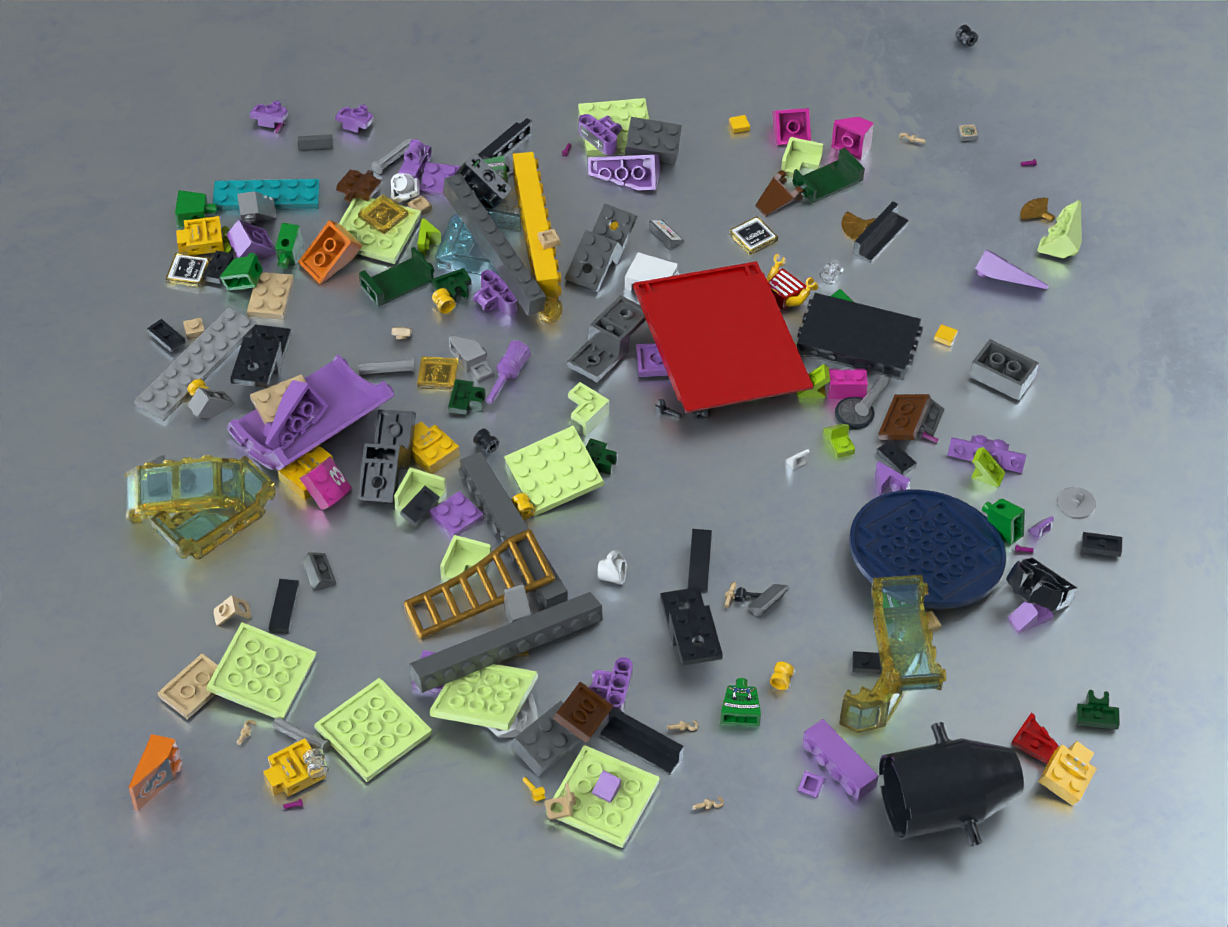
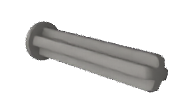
M412 139L404 140L380 160L373 162V170L377 174H382L386 167L404 154L409 148V143Z
M411 358V360L359 364L360 375L401 371L415 372L414 358Z
M881 375L862 401L855 405V411L859 415L866 416L869 413L870 407L889 384V377Z
M279 717L272 724L276 730L298 741L306 738L309 745L318 750L322 756L330 748V740L324 741Z

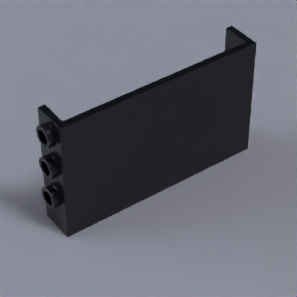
M815 293L813 299H809L807 310L809 311L804 313L802 319L804 325L799 327L797 333L799 338L797 350L800 355L851 368H864L867 372L904 380L908 365L912 366L914 355H912V352H916L919 341L916 339L922 335L923 327L920 326V318Z

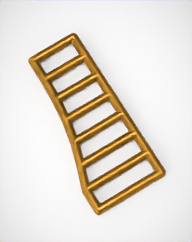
M527 529L509 537L486 557L461 574L426 592L405 600L404 606L417 636L423 639L503 604L504 595L497 596L484 567L494 560L507 589L515 587L500 556L508 548H510L527 585H524L526 593L553 582L555 576L532 530ZM524 539H528L545 574V577L534 581L516 544ZM475 573H478L490 598V601L479 605L467 580ZM459 583L472 607L460 613L450 591V588ZM443 593L453 617L444 621L441 620L432 600V597ZM423 601L435 624L423 629L413 607Z

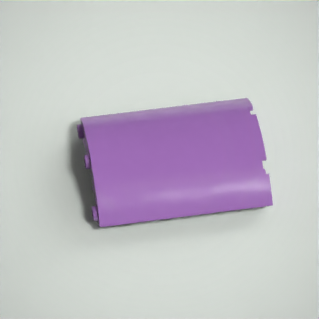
M338 354L332 362L305 378L306 383L317 392L328 407L319 421L306 428V432L303 435L299 434L294 439V442L284 451L280 447L271 450L265 444L267 440L263 435L265 424L257 409L239 420L235 418L230 421L227 430L241 447L245 445L250 450L248 454L261 465L271 470L275 468L281 470L391 400L395 396L392 387L386 384L385 381H382L380 384H373L364 380Z

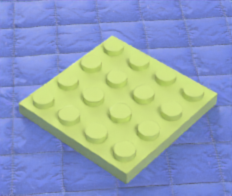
M645 98L578 104L580 116L590 114L597 120L610 116L613 122L619 123L622 126L621 132L617 135L616 153L625 152L631 117L649 119ZM584 139L587 156L604 154Z
M353 198L339 224L363 245L357 254L395 264L421 218V211L386 202L405 214V217L387 231L382 232L362 219V216L382 201L371 198L369 201Z
M574 426L504 456L521 492L529 496L530 503L535 508L534 517L604 485L601 475Z
M241 622L210 679L206 691L273 718L279 717L284 720L316 658L317 652Z
M493 664L448 682L444 685L430 708V716L509 731L538 679L537 671Z
M380 677L314 724L315 729L325 740H330L331 746L366 782L432 735V729Z
M584 745L553 799L564 797L565 784L568 783L570 792H574L576 805H573V816L558 818L557 820L623 848L657 788L660 777ZM603 771L621 779V788L611 803L592 794ZM553 804L551 806V811L554 813H560L563 810V806L560 804Z

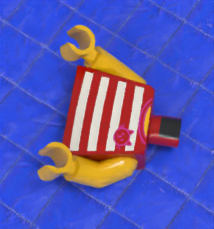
M776 254L774 256L776 264L771 267L766 278L775 300L781 310L801 306L811 294L810 291L818 289V283L814 282L812 277H809L805 285L785 269H779L786 264V259L783 257L778 262L780 255Z

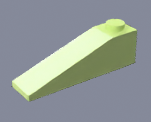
M1080 200L1064 207L1056 218L1057 223L1048 229L1049 235L1040 240L1037 248L1040 253L1066 258L1068 256L1072 257L1079 252L1082 243Z

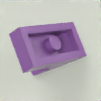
M879 461L876 463L875 480L879 495H882L888 487L893 491L910 488L911 479Z
M1023 602L1008 616V620L1019 634L1053 620L1054 615L1049 608L1042 607L1036 603Z

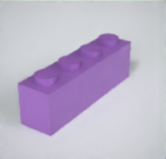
M824 719L804 731L803 745L805 749L817 757L818 762L830 771L835 780L841 782L849 795H853L859 800L877 787L879 776Z

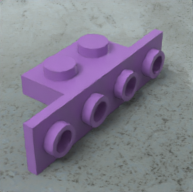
M972 435L971 441L951 437L947 456L972 461L977 449L984 447L1002 469L1018 473L1023 472L1027 455L1009 451L1010 444L1000 439L990 440L983 435Z

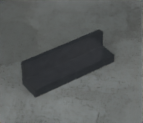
M526 118L521 123L516 122L482 150L478 156L482 160L499 156L505 157L532 134V120Z
M892 201L854 241V255L871 263L908 224V219L897 214L898 203Z
M614 707L609 712V722L600 733L602 738L668 775L672 774L684 756L683 745Z

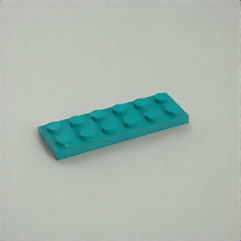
M319 179L222 180L214 182L212 204H217V210H240L237 194L247 192L261 193L263 198L265 195L268 198L273 197L275 209H319Z

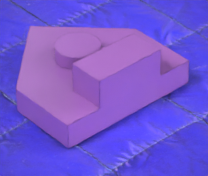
M278 100L272 101V104L266 106L258 104L250 112V118L258 119V126L275 128L277 123H283L288 117V110L282 107Z
M364 104L359 105V108L353 109L343 107L335 115V121L342 122L343 129L359 133L362 128L367 129L372 124L374 116L368 112V108Z

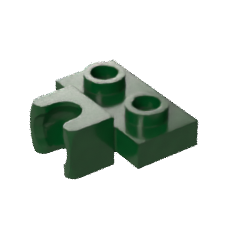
M461 268L431 279V284L435 291L441 288L447 289L450 297L456 302L455 297L461 295L466 300L469 298L467 286L472 284V280L465 268Z
M455 379L448 412L467 415L468 408L473 411H482V401L486 399V390L474 387L473 381Z
M590 438L585 448L598 472L611 475L612 464H617V452L609 450L608 443Z
M1093 690L1088 691L1086 704H1077L1076 725L1110 729L1119 728V707H1109L1108 691L1104 692V696L1101 699L1094 696Z

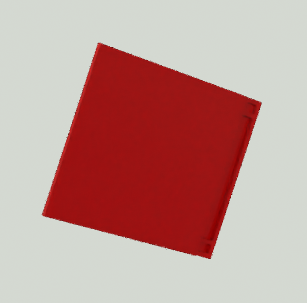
M757 261L634 283L633 288L677 399L679 403L682 402L686 413L813 389V384L769 283Z

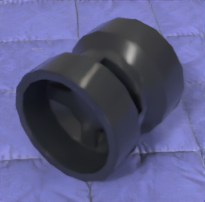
M966 24L959 27L956 31V38L962 41L966 47L973 46L978 40V34L971 31V28Z
M485 428L479 430L473 438V443L478 447H482L483 452L487 455L495 452L500 444L499 439L491 436V433Z

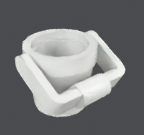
M406 173L396 174L392 177L391 197L394 202L409 200L420 194L418 178H414Z
M619 550L611 551L606 560H600L598 565L599 580L621 585L624 583L627 564Z

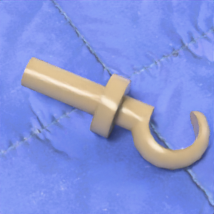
M903 132L899 135L901 139L905 136L907 140H911V143L915 141L925 144L926 141L925 139L915 137L916 135L914 134L909 136V134Z
M732 582L729 591L725 593V608H729L731 600L735 598V593L733 592L737 587L736 582Z
M248 720L244 723V728L240 731L241 736L236 742L238 745H241L244 739L251 735V728L247 725L254 724L256 726L257 723L254 720Z
M694 720L693 723L696 727H691L689 723L680 721L679 724L667 725V730L680 729V731H685V728L690 731H696L699 724Z
M720 796L717 797L721 801V804H717L714 800L705 799L702 803L694 804L693 809L706 808L708 810L711 809V806L721 808L724 805V800Z

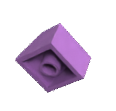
M238 220L226 234L238 258L247 257L249 253H255L259 261L276 255L275 246L263 228Z

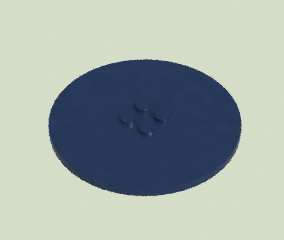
M907 489L880 495L860 509L850 529V552L860 572L874 586L887 595L915 606L949 609L975 603L989 595L996 588L1005 570L1006 548L995 526L973 506L958 498L940 492Z

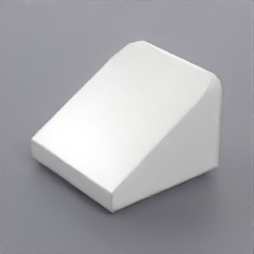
M807 449L786 459V463L792 470L808 464L810 450Z

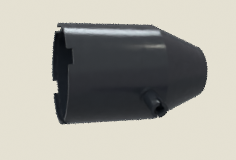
M939 722V726L938 723L931 725L936 740L935 744L881 756L879 775H883L884 785L880 786L889 822L894 832L901 834L899 836L901 840L962 827V829H965L969 846H974V843L977 846L983 843L977 827L978 823H982L1021 795L1024 790L1022 767L1016 752L1012 748L964 738L948 739L944 722Z

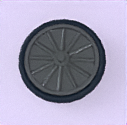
M848 397L837 404L835 415L841 424H847L850 428H862L873 421L875 415L873 406L870 407L869 413L866 416H861L855 411V405L860 403L863 398Z

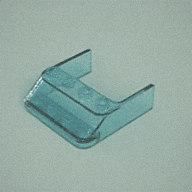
M485 208L498 228L521 231V214ZM458 214L452 215L435 255L436 265L451 270L465 268L467 273L481 275L483 271L491 270L501 278L489 259L470 255L475 239Z

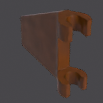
M783 170L776 173L755 204V207L765 217L793 201H800L804 198L801 194L804 190L800 186H797L790 192L783 185L787 182L785 178L787 174Z

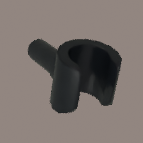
M657 400L658 405H655V410L658 414L666 412L680 417L681 413L666 407L665 400Z
M740 587L736 590L734 601L743 603L745 597L757 598L762 593L747 592L745 588Z

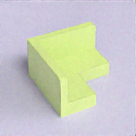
M790 137L782 159L781 170L787 174L786 176L793 177L794 170L797 169L800 172L801 167L814 170L819 169L824 145Z
M581 382L568 393V398L579 404L571 413V419L583 426V435L587 436L609 415V399Z
M410 467L394 495L395 510L401 511L425 485L440 496L435 506L439 505L447 493L446 479Z
M454 535L440 565L441 579L448 581L478 563L492 552L491 545ZM490 563L484 567L485 571H487Z

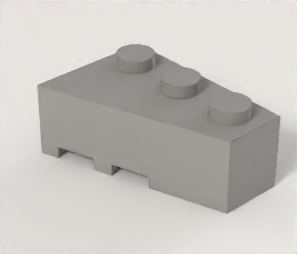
M258 192L237 194L241 221L254 225L256 221L277 218L273 197L268 198L265 195L263 198V194Z

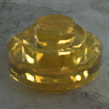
M546 297L544 310L537 313L539 319L547 324L557 322L562 315V303L554 297Z

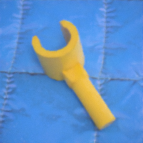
M524 777L523 782L529 787L533 800L545 799L543 786L535 788L530 780Z

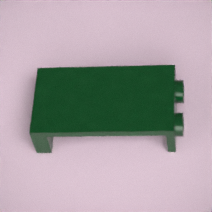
M844 147L839 150L838 160L805 175H802L795 169L792 182L795 187L800 186L804 190L802 193L805 198H808L811 203H815L863 181L865 168Z
M415 247L411 248V259L375 276L370 277L365 270L359 272L360 286L378 307L430 283L431 279L434 278L433 273L435 270L433 265L428 263L423 253L418 252Z

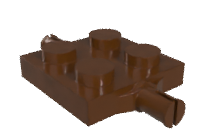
M350 169L337 184L336 191L345 193L344 199L348 203L353 198L369 201L381 187L382 180L374 177L373 172L370 170L362 174L357 170Z

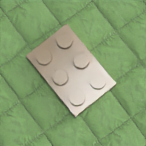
M262 272L257 286L253 288L247 315L249 317L284 319L294 281L293 275Z
M302 374L250 394V399L265 425L267 422L274 421L282 396L292 380L306 383Z
M203 653L200 654L157 692L158 697L188 720L216 695L206 691V688L218 665Z

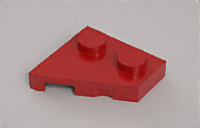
M1030 713L1013 738L1011 745L1048 764L1059 745L1049 736L1045 727H1041L1035 720L1036 716Z

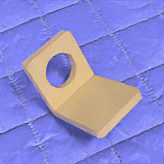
M232 595L213 610L216 625L218 626L234 614L247 619L252 617L249 603ZM238 604H241L244 607L245 612H243L239 608Z
M568 783L565 784L564 797L545 800L549 820L573 816V805H576L574 792H570ZM553 804H560L563 806V810L560 813H554L551 811V806Z

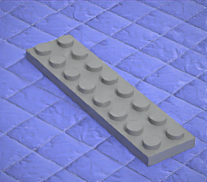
M227 308L134 400L135 406L165 421L190 396L187 390L189 384L196 379L205 381L242 344L243 338L249 337L253 333L257 322Z

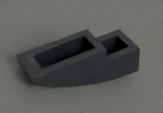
M692 529L688 588L699 587L702 592H707L712 530Z

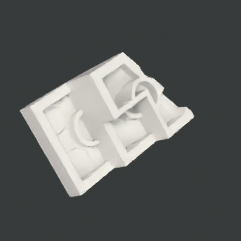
M529 693L509 731L488 728L498 738L516 737L539 718L533 694Z

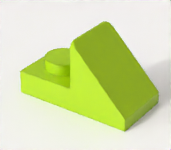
M422 219L417 247L418 252H422L425 257L426 250L430 249V244L441 245L442 243L440 231L426 219Z
M823 364L808 374L813 384V389L797 392L798 397L826 396L825 385L830 382L829 367Z
M837 424L823 428L837 458L855 454V447L848 435L850 426L847 424Z
M984 447L978 448L972 460L976 468L971 478L999 487L1004 478L1005 471Z

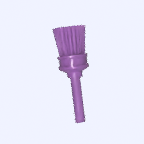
M511 341L505 356L497 364L496 369L499 373V378L486 399L487 403L492 404L506 380L517 378L522 366L531 356L529 346L523 342Z

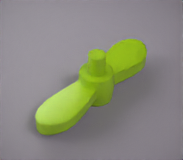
M223 226L224 251L230 253L232 247L226 236L230 229L227 226Z

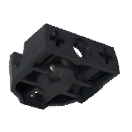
M477 154L469 157L454 174L460 173L488 214L493 212L512 189Z
M1033 557L1024 559L1022 562L1017 561L1006 577L1015 595L1027 603H1036L1042 607L1049 608L1051 612L1069 606L1077 591L1076 586Z

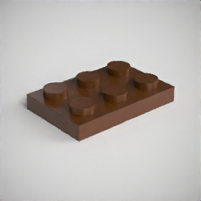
M895 394L878 433L880 440H915L930 404V395Z
M579 682L556 712L553 719L587 743L613 708V705L582 682Z

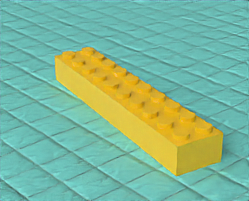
M533 152L512 154L513 181L531 275L546 295L545 304L559 303V296L562 295L561 285H558V283H561V273L557 271L559 270L558 259H554L556 257V248L543 249L537 237V233L551 229L550 220H547L549 218L548 208H544L546 206L545 195H542L544 193L543 183H539L541 181V173L537 171L539 169L538 158H534Z

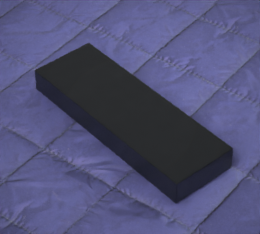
M279 579L268 627L269 632L289 633L300 586L299 580Z

